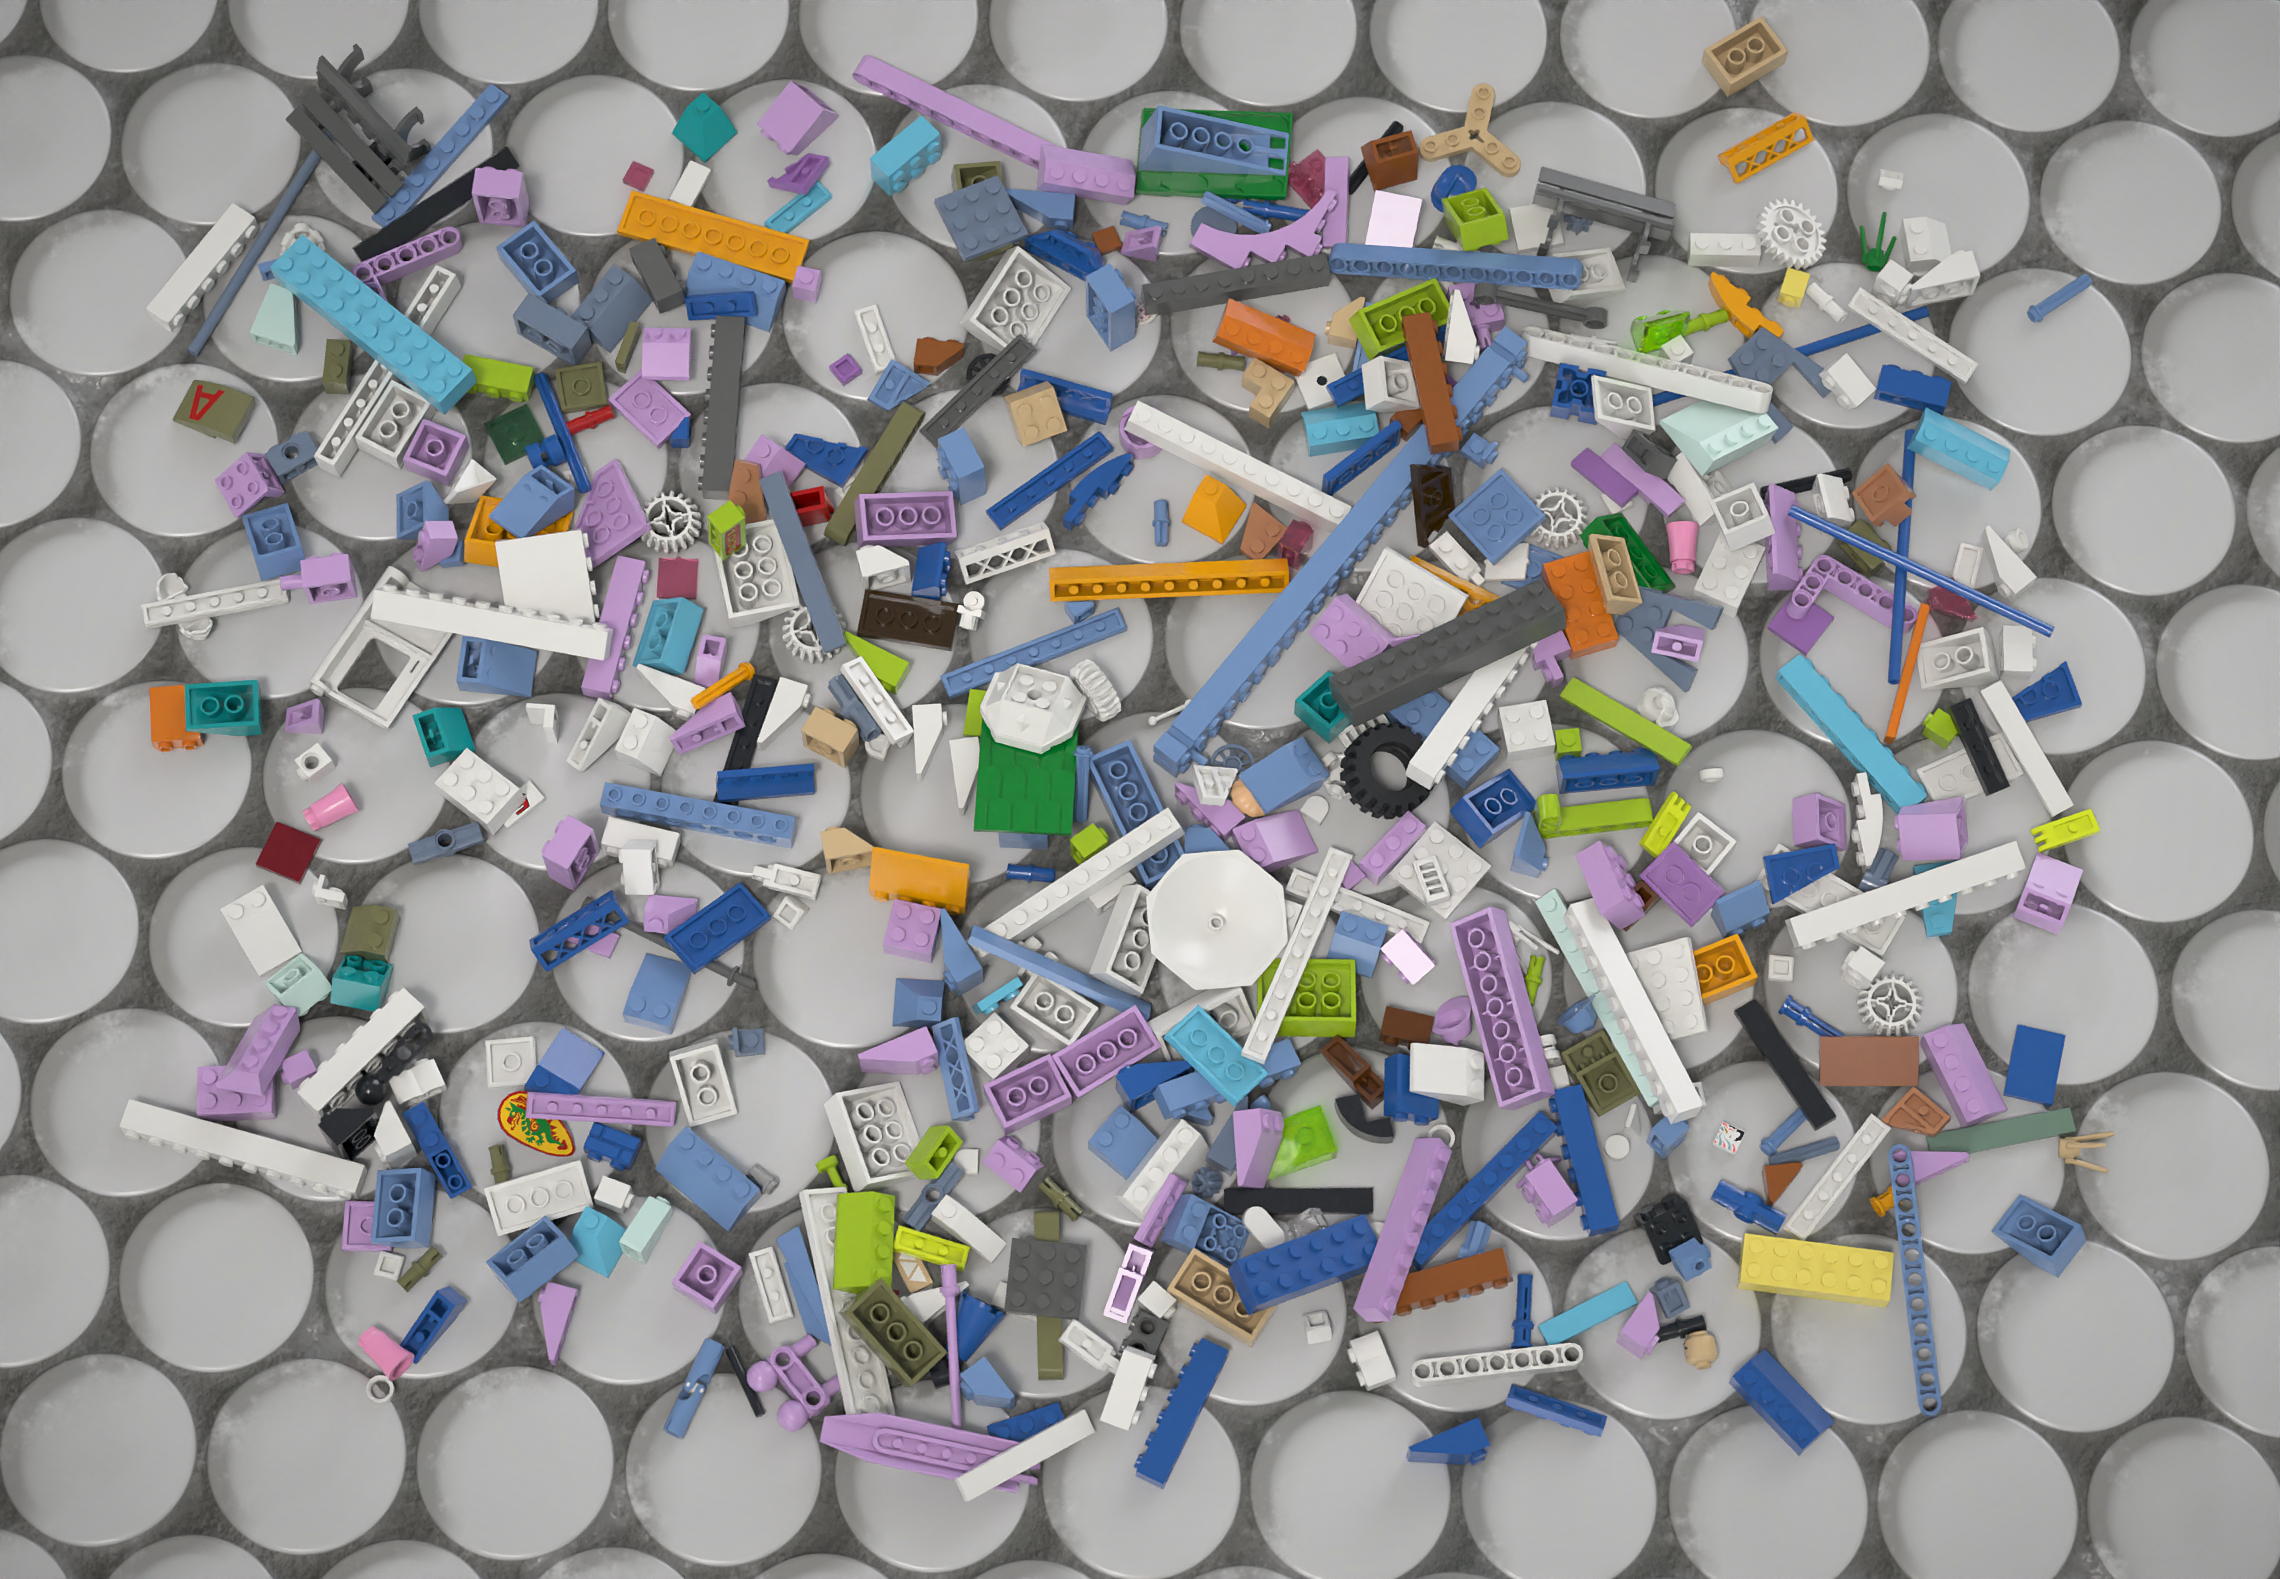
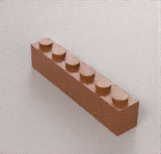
M1430 312L1403 316L1401 327L1430 455L1458 450L1459 441L1463 440L1461 427H1456L1455 419H1458L1456 405H1451L1450 398L1453 397L1451 384H1446L1445 376H1448L1446 362H1441L1440 355H1443L1441 341H1437L1435 336L1438 333L1436 319L1432 320Z
M1502 1247L1407 1274L1393 1315H1398L1399 1317L1411 1314L1414 1309L1421 1308L1422 1310L1434 1308L1436 1303L1439 1302L1452 1303L1460 1300V1296L1467 1294L1477 1296L1484 1293V1290L1488 1288L1502 1289L1507 1287L1508 1283L1513 1282V1277L1505 1250Z

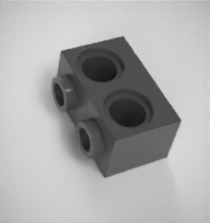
M1633 429L1621 448L1646 473L1662 479L1667 478L1677 462V459L1654 436Z
M1140 1311L1138 1317L1134 1316L1128 1329L1132 1332L1128 1340L1123 1339L1119 1353L1123 1355L1124 1349L1130 1346L1133 1348L1140 1347L1144 1352L1156 1356L1168 1330L1169 1322ZM1149 1324L1153 1326L1154 1332L1146 1335L1140 1329L1143 1325Z

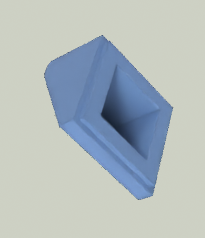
M1092 601L1066 603L1065 613L1073 624H1076L1094 614V603Z

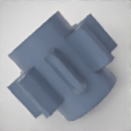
M1571 214L1564 215V222L1568 223L1566 230H1572L1576 235L1582 231L1587 233L1588 225L1593 223L1592 220Z
M1201 1167L1200 1171H1194L1191 1186L1195 1194H1202V1198H1211L1213 1194L1219 1193L1222 1179L1217 1170L1211 1171V1167Z

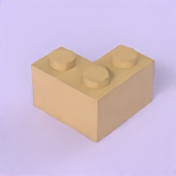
M1257 358L1253 359L1242 375V387L1256 395L1249 406V417L1270 428L1294 393L1295 381Z

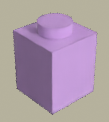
M798 266L792 285L793 297L817 303L822 284L821 270Z
M307 1049L283 1060L281 1063L283 1070L279 1071L284 1084L290 1083L293 1090L298 1088L305 1079H311L317 1073V1069Z

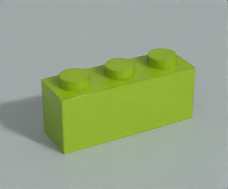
M468 354L464 355L463 363L472 369L477 380L467 393L475 394L480 392L492 398H499L500 396L517 403L530 401L535 382L533 367Z

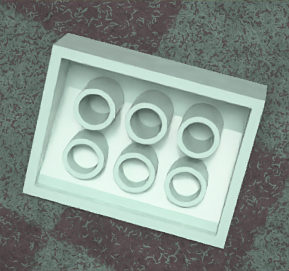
M1706 400L1694 403L1659 422L1701 476L1766 445L1778 430L1777 425L1767 413H1754Z

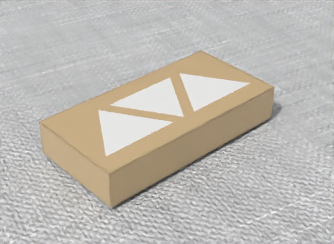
M893 1251L892 1260L910 1295L933 1285V1281L921 1259Z

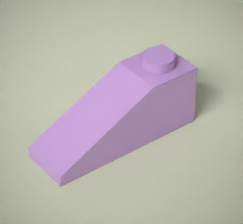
M731 692L720 696L693 715L669 737L670 741L679 755L739 730L745 727L741 708Z
M1903 1151L1893 1156V1160L1897 1163H1902L1907 1158V1154ZM1910 1151L1915 1186L1970 1161L1967 1152ZM1902 1175L1897 1178V1182L1900 1187L1904 1188L1909 1185L1910 1179Z
M547 1282L546 1288L542 1287L538 1302L541 1303L540 1307L548 1357L551 1365L556 1366L579 1294L577 1289Z

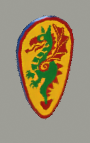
M516 1091L508 1094L501 1101L497 1110V1120L501 1130L507 1136L524 1146L546 1155L569 1157L574 1154L575 1147L572 1137L561 1120L525 1117L528 1091Z

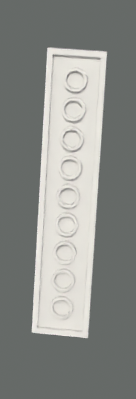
M846 1187L803 1190L799 1192L846 1415L879 1412L896 1416L885 1365L838 1313L856 1294L833 1290L837 1195L847 1193Z

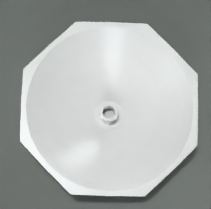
M1240 850L1182 854L1146 897L1151 954L1194 990L1251 986L1288 943L1283 886Z

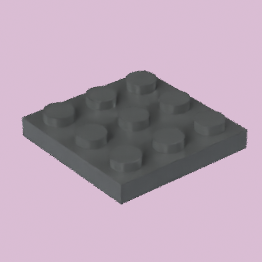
M1012 1238L1004 1313L1069 1320L1075 1319L1079 1321L1087 1245Z

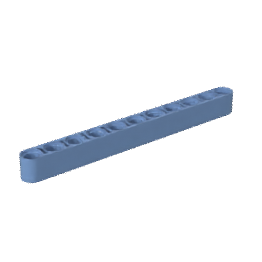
M1352 243L1334 244L1328 259L1329 270L1336 274L1419 280L1436 278L1437 281L1485 282L1494 285L1573 290L1579 287L1584 268L1582 262L1574 258Z
M1897 1144L1889 1150L1888 1158L1918 1405L1923 1415L1935 1417L1942 1410V1400L1913 1163L1907 1146ZM1898 1151H1903L1907 1154L1906 1160L1902 1163H1897L1893 1160L1894 1154ZM1902 1175L1910 1179L1909 1185L1904 1188L1896 1184L1897 1178ZM1902 1201H1911L1913 1203L1912 1210L1909 1212L1901 1211L1899 1205ZM1913 1225L1916 1228V1233L1911 1237H1906L1902 1234L1903 1227ZM1914 1249L1919 1252V1257L1916 1261L1910 1262L1906 1260L1905 1254L1908 1250ZM1918 1274L1922 1277V1282L1919 1286L1914 1287L1908 1283L1911 1275ZM1915 1299H1921L1925 1302V1307L1922 1311H1914L1911 1308V1304ZM1918 1324H1925L1928 1327V1332L1925 1336H1917L1914 1333V1328ZM1921 1349L1930 1350V1359L1928 1361H1920L1917 1358L1918 1351ZM1922 1375H1933L1934 1383L1928 1387L1923 1386L1920 1383ZM1927 1399H1934L1938 1403L1937 1408L1932 1412L1926 1411L1923 1408V1403Z

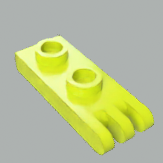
M1675 791L1671 792L1642 837L1639 845L1654 858H1657L1668 847L1689 813L1691 805L1685 803L1683 798H1678V794Z
M2091 808L2030 830L2032 836L2042 834L2034 839L2035 844L2046 843L2037 848L2039 853L2100 832L2099 825Z

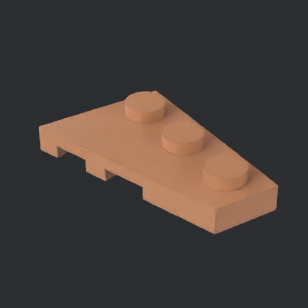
M736 459L728 501L731 500L735 506L739 505L746 514V524L767 520V511L764 505L763 491L759 483V479H762L760 464Z

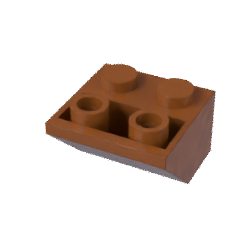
M1412 130L1376 139L1360 147L1374 192L1417 180L1418 149Z

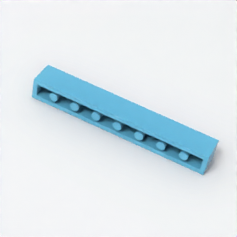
M1799 654L1778 670L1775 679L1859 773L1866 772L1868 783L1878 794H1881L1882 799L1897 815L1901 807L1925 802L1927 795L1922 784L1915 782L1910 777L1909 770L1894 759V754L1888 747L1882 746L1878 741L1876 733L1864 726L1859 714L1847 707L1843 696L1839 693L1836 694L1830 688L1829 681L1814 670L1815 667L1808 658L1804 659Z

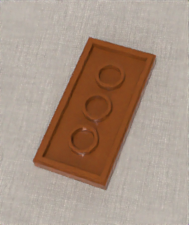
M1819 1036V1086H1918V1036Z

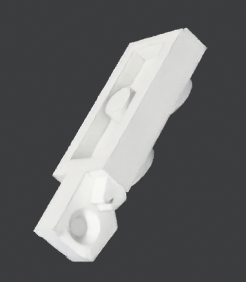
M1447 531L1429 545V550L1451 574L1482 588L1484 586L1485 579L1480 575L1481 569L1478 564Z
M775 863L774 865L768 864V868L755 866L752 874L753 879L762 881L763 886L768 889L816 900L822 878L820 874Z
M1072 1319L1058 1341L1102 1372H1105L1107 1369L1116 1375L1120 1361L1114 1357L1116 1355V1352L1113 1350L1114 1348L1077 1320Z

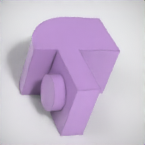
M1562 630L1540 640L1534 648L1532 658L1534 671L1543 668V677L1546 682L1550 681L1553 688L1562 685L1564 678L1557 662L1569 657L1571 647Z

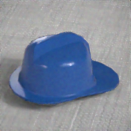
M1453 165L1445 169L1431 191L1433 206L1438 211L1444 213L1442 199L1475 190L1477 179L1474 172L1462 165Z

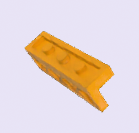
M1793 112L1717 156L1721 164L1728 166L1733 182L1738 184L1814 141L1806 117ZM1802 128L1805 138L1798 142L1794 141L1795 132ZM1781 139L1786 141L1782 151L1779 153L1773 151L1777 141ZM1761 150L1766 151L1763 162H1754L1758 152ZM1742 161L1747 162L1745 171L1738 175L1735 165Z

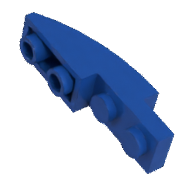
M1131 453L1105 462L1076 485L1069 494V503L1072 506L1063 517V526L1072 531L1075 526H1080L1085 519V512L1089 507L1093 508L1096 505L1099 496L1107 500L1110 494L1114 495L1121 485L1119 482L1124 476L1128 477L1134 468L1133 455Z
M424 1101L402 1113L449 1198L452 1199L472 1188L471 1183Z

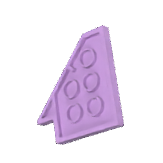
M616 459L596 471L591 483L592 489L586 496L574 530L582 528V532L588 535L589 547L585 548L586 557H591L593 568L652 529L620 462Z

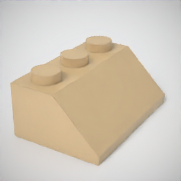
M1599 534L1589 535L1588 550L1606 613L1623 615L1643 604L1625 539Z

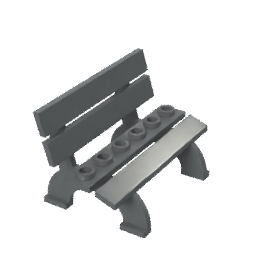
M355 44L353 45L354 51L342 62L338 70L323 55L318 59L316 68L317 85L324 93L329 92L334 104L330 107L314 90L302 102V105L317 121L314 123L298 106L286 118V122L361 201L376 214L388 202L378 189L381 187L392 198L404 186V183L394 173L397 170L400 172L403 170L408 176L411 175L412 171L409 162L420 158L425 153L428 154L432 149L430 143L425 138L416 144H407L408 134L417 122L421 125L425 122L423 113L417 106L406 114L394 130L364 99L373 92L371 82L366 76L361 78V84L351 85L350 79L354 69L365 60L362 49ZM343 108L348 112L347 116L353 124L358 123L362 127L363 134L369 140L373 139L377 143L376 146L384 156L387 154L392 160L388 166L338 115ZM323 128H325L331 134V136L350 154V156L370 175V177L373 179L372 182H370L358 170V168L339 150V148L321 131Z
M1541 167L1538 182L1559 187V189L1539 183L1536 185L1532 204L1554 210L1547 224L1549 229L1545 243H1540L1537 256L1547 255L1554 229L1556 230L1561 212L1639 234L1626 280L1635 283L1640 272L1635 270L1640 253L1647 255L1651 246V242L1647 241L1648 236L1668 242L1671 232L1674 230L1671 220L1649 214L1652 213L1673 219L1676 204ZM1564 189L1570 190V191H1573V192H1577V193H1580V194H1584V195H1587V196L1595 197V198H1598V199H1602V200H1605V201H1609V202H1612V203L1620 204V205H1623V206H1627V207H1630V208H1634V209H1637V210H1641V211H1644V213L1639 212V211H1635V210H1631V209H1628V208H1624V207H1621V206H1617V205H1614V204L1606 203V202H1603V201H1599V200H1596V199H1592V198H1589V197H1585V196H1582V195H1578V194H1574V193H1571V192H1567V191H1564Z

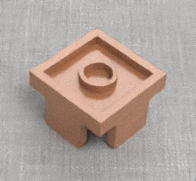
M1888 462L1852 492V495L1870 521L1879 527L1883 525L1882 521L1887 520L1894 527L1899 525L1912 514V510L1905 502L1910 498L1914 499L1916 497L1908 483L1897 474Z

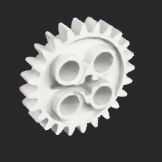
M1785 198L1781 202L1776 199L1773 203L1769 202L1756 218L1758 224L1755 228L1760 231L1756 237L1763 239L1759 244L1762 246L1766 245L1765 253L1771 252L1773 254L1771 259L1778 258L1779 265L1786 262L1788 268L1794 265L1796 270H1799L1801 267L1806 269L1809 265L1813 266L1823 256L1822 252L1826 249L1823 245L1827 240L1821 238L1825 232L1819 230L1822 224L1814 221L1817 218L1816 215H1809V208L1805 211L1802 209V203L1795 206L1794 200L1788 203Z

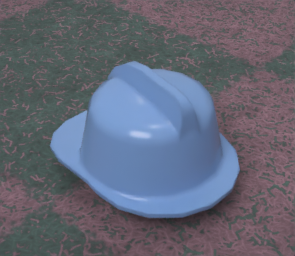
M1594 994L1570 1006L1558 1018L1557 1024L1563 1025L1574 1034L1592 1030L1595 1027L1594 1022L1597 1014L1591 1001L1596 995Z

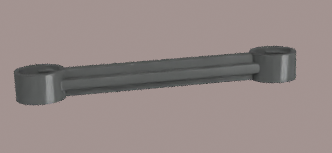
M1483 282L1474 286L1473 301L1480 305H1493L1497 303L1583 322V325L1590 329H1603L1607 326L1608 311L1601 307H1588L1585 309L1498 290V287L1492 283Z

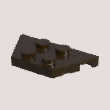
M1411 464L1410 473L1417 544L1422 548H1426L1430 544L1427 540L1433 531L1439 532L1445 520L1449 518L1448 515L1455 509L1452 472L1450 467L1443 465Z

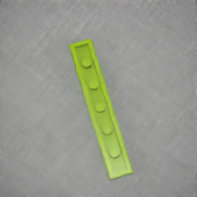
M1575 677L1570 680L1560 694V698L1677 767H1679L1692 749L1691 744Z

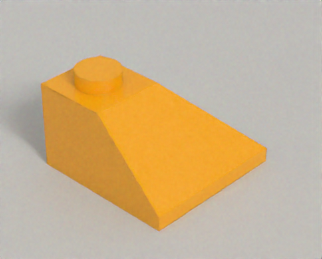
M1206 474L1194 492L1182 523L1223 545L1247 505L1227 485Z

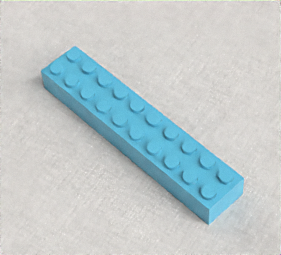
M303 234L270 266L275 279L444 415L477 382L470 367Z

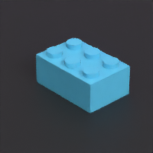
M921 115L870 157L871 178L890 197L894 193H900L912 178H918L923 173L924 168L929 164L936 163L940 159L942 154L940 133Z

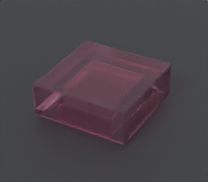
M633 161L623 178V183L644 192L654 175V169Z

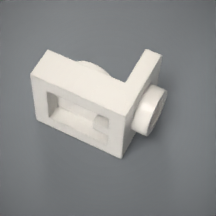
M320 874L319 881L314 882L312 895H314L317 904L346 910L348 904L346 894L341 889L330 887L328 890L326 875Z

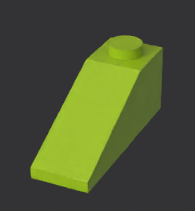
M846 631L844 636L847 641V647L856 658L862 656L887 693L897 694L910 672L909 662Z

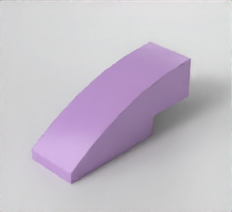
M1132 1242L1129 1244L1103 1315L1127 1323L1152 1261L1154 1250Z

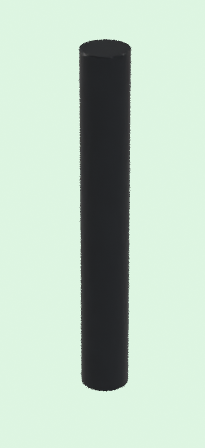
M735 1347L727 1348L725 1352L756 1418L765 1414L755 1390L747 1382V1373Z

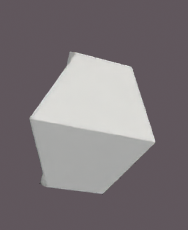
M471 459L460 471L444 502L446 504L475 503L497 479Z

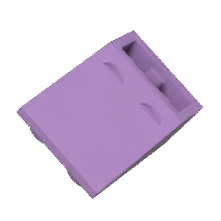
M2037 852L2012 917L2058 935L2065 923L2083 870Z

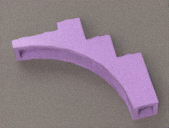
M1328 188L1320 201L1305 216L1291 225L1273 232L1256 235L1232 234L1216 230L1201 223L1189 247L1229 270L1247 267L1251 260L1248 254L1264 263L1282 261L1287 253L1283 250L1284 247L1301 257L1318 255L1323 246L1319 243L1322 237L1314 232L1321 231L1326 222L1322 218L1326 211L1331 213L1337 202L1334 199L1337 192Z

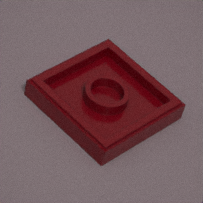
M276 822L256 862V866L301 885L321 844V839Z

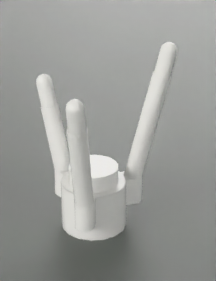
M1513 921L1508 922L1514 946L1523 941L1534 950H1538V946L1531 941L1533 940L1557 955L1560 953L1558 949L1526 931L1522 926L1516 925ZM1518 956L1521 970L1526 975L1527 969Z

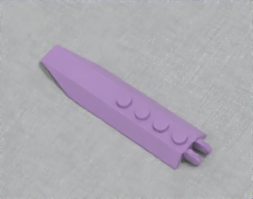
M879 1412L825 1416L820 1442L870 1463L955 1480L954 1478L1020 1443ZM1038 1463L1028 1469L1040 1470L1041 1463ZM1019 1473L993 1489L1017 1493V1482L1037 1485L1038 1479Z

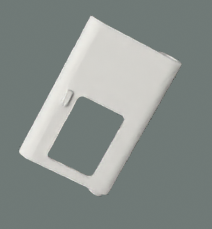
M388 566L308 682L311 686L310 690L320 697L325 695L385 729L390 727L453 635L450 632L371 618L374 590L383 587V584L395 585L397 590L406 591L407 588L420 590V594L429 596L430 592L411 583L405 574L392 566ZM378 639L409 656L410 660L379 706L372 710L339 692L338 688L370 641Z

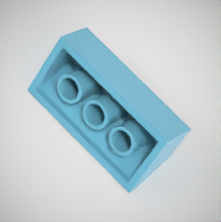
M1927 407L1924 409L1907 446V449L1990 491L2000 482L2008 465L2010 449Z

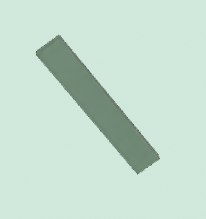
M2069 1107L1941 1132L1935 1138L1926 1136L1925 1139L1929 1151L1967 1152L1970 1154L2072 1134L2076 1132V1128Z

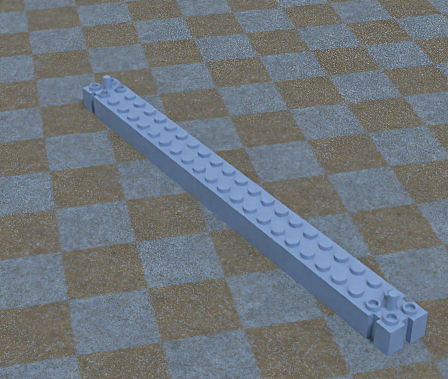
M1506 326L1452 389L1453 397L1450 398L1451 405H1456L1458 419H1455L1456 427H1461L1463 439L1469 432V426L1472 423L1477 424L1481 419L1484 408L1486 406L1491 407L1498 397L1496 394L1499 390H1505L1512 380L1510 378L1511 374L1523 383L1529 378V375L1522 371L1526 364L1524 359L1528 354L1526 352L1528 342ZM1422 424L1179 714L1169 730L1165 731L1154 744L1153 752L1155 754L1153 755V762L1175 778L1180 773H1186L1192 764L1189 761L1190 759L1199 765H1207L1209 760L1201 754L1207 746L1205 744L1210 737H1216L1221 730L1220 725L1225 719L1228 721L1236 712L1235 707L1239 702L1244 703L1251 694L1250 689L1254 684L1259 685L1262 682L1269 666L1274 667L1281 657L1279 654L1284 648L1288 650L1295 641L1294 636L1298 631L1303 632L1310 623L1308 619L1313 613L1317 615L1325 604L1323 601L1328 596L1332 597L1339 588L1338 583L1342 579L1346 580L1354 570L1353 565L1357 561L1361 562L1366 557L1368 547L1371 544H1377L1383 535L1381 533L1386 526L1391 527L1397 519L1396 514L1399 510H1405L1412 500L1410 497L1413 495L1410 465H1440L1439 462L1444 457L1447 459L1453 451L1430 455L1424 424Z

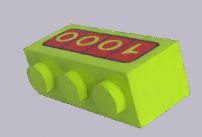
M731 500L707 516L709 544L723 561L746 545V514L739 505L735 506Z

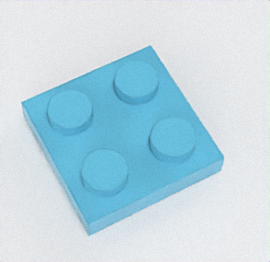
M1016 977L971 1008L976 1015L982 1012L986 1016L1000 1006L998 1004L999 1000L1003 999L1004 1002H1007L1019 994L1018 988L1023 984Z

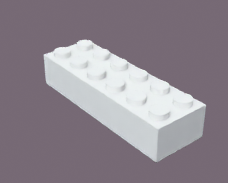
M405 988L395 991L382 1009L378 1008L370 1016L371 1020L365 1026L361 1025L354 1031L352 1039L347 1043H342L335 1050V1055L329 1061L325 1060L319 1065L317 1073L311 1079L307 1078L300 1084L297 1091L303 1104L319 1120L325 1113L333 1112L336 1108H342L355 1095V1086L361 1077L368 1074L375 1075L382 1067L383 1059L414 1024H428L430 1022L425 1007ZM419 1029L415 1031L416 1034L420 1032Z

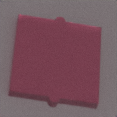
M680 556L676 558H659L657 599L684 597L696 600L698 559H685Z

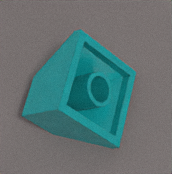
M704 92L686 107L672 131V135L703 163H706L738 134L722 109Z

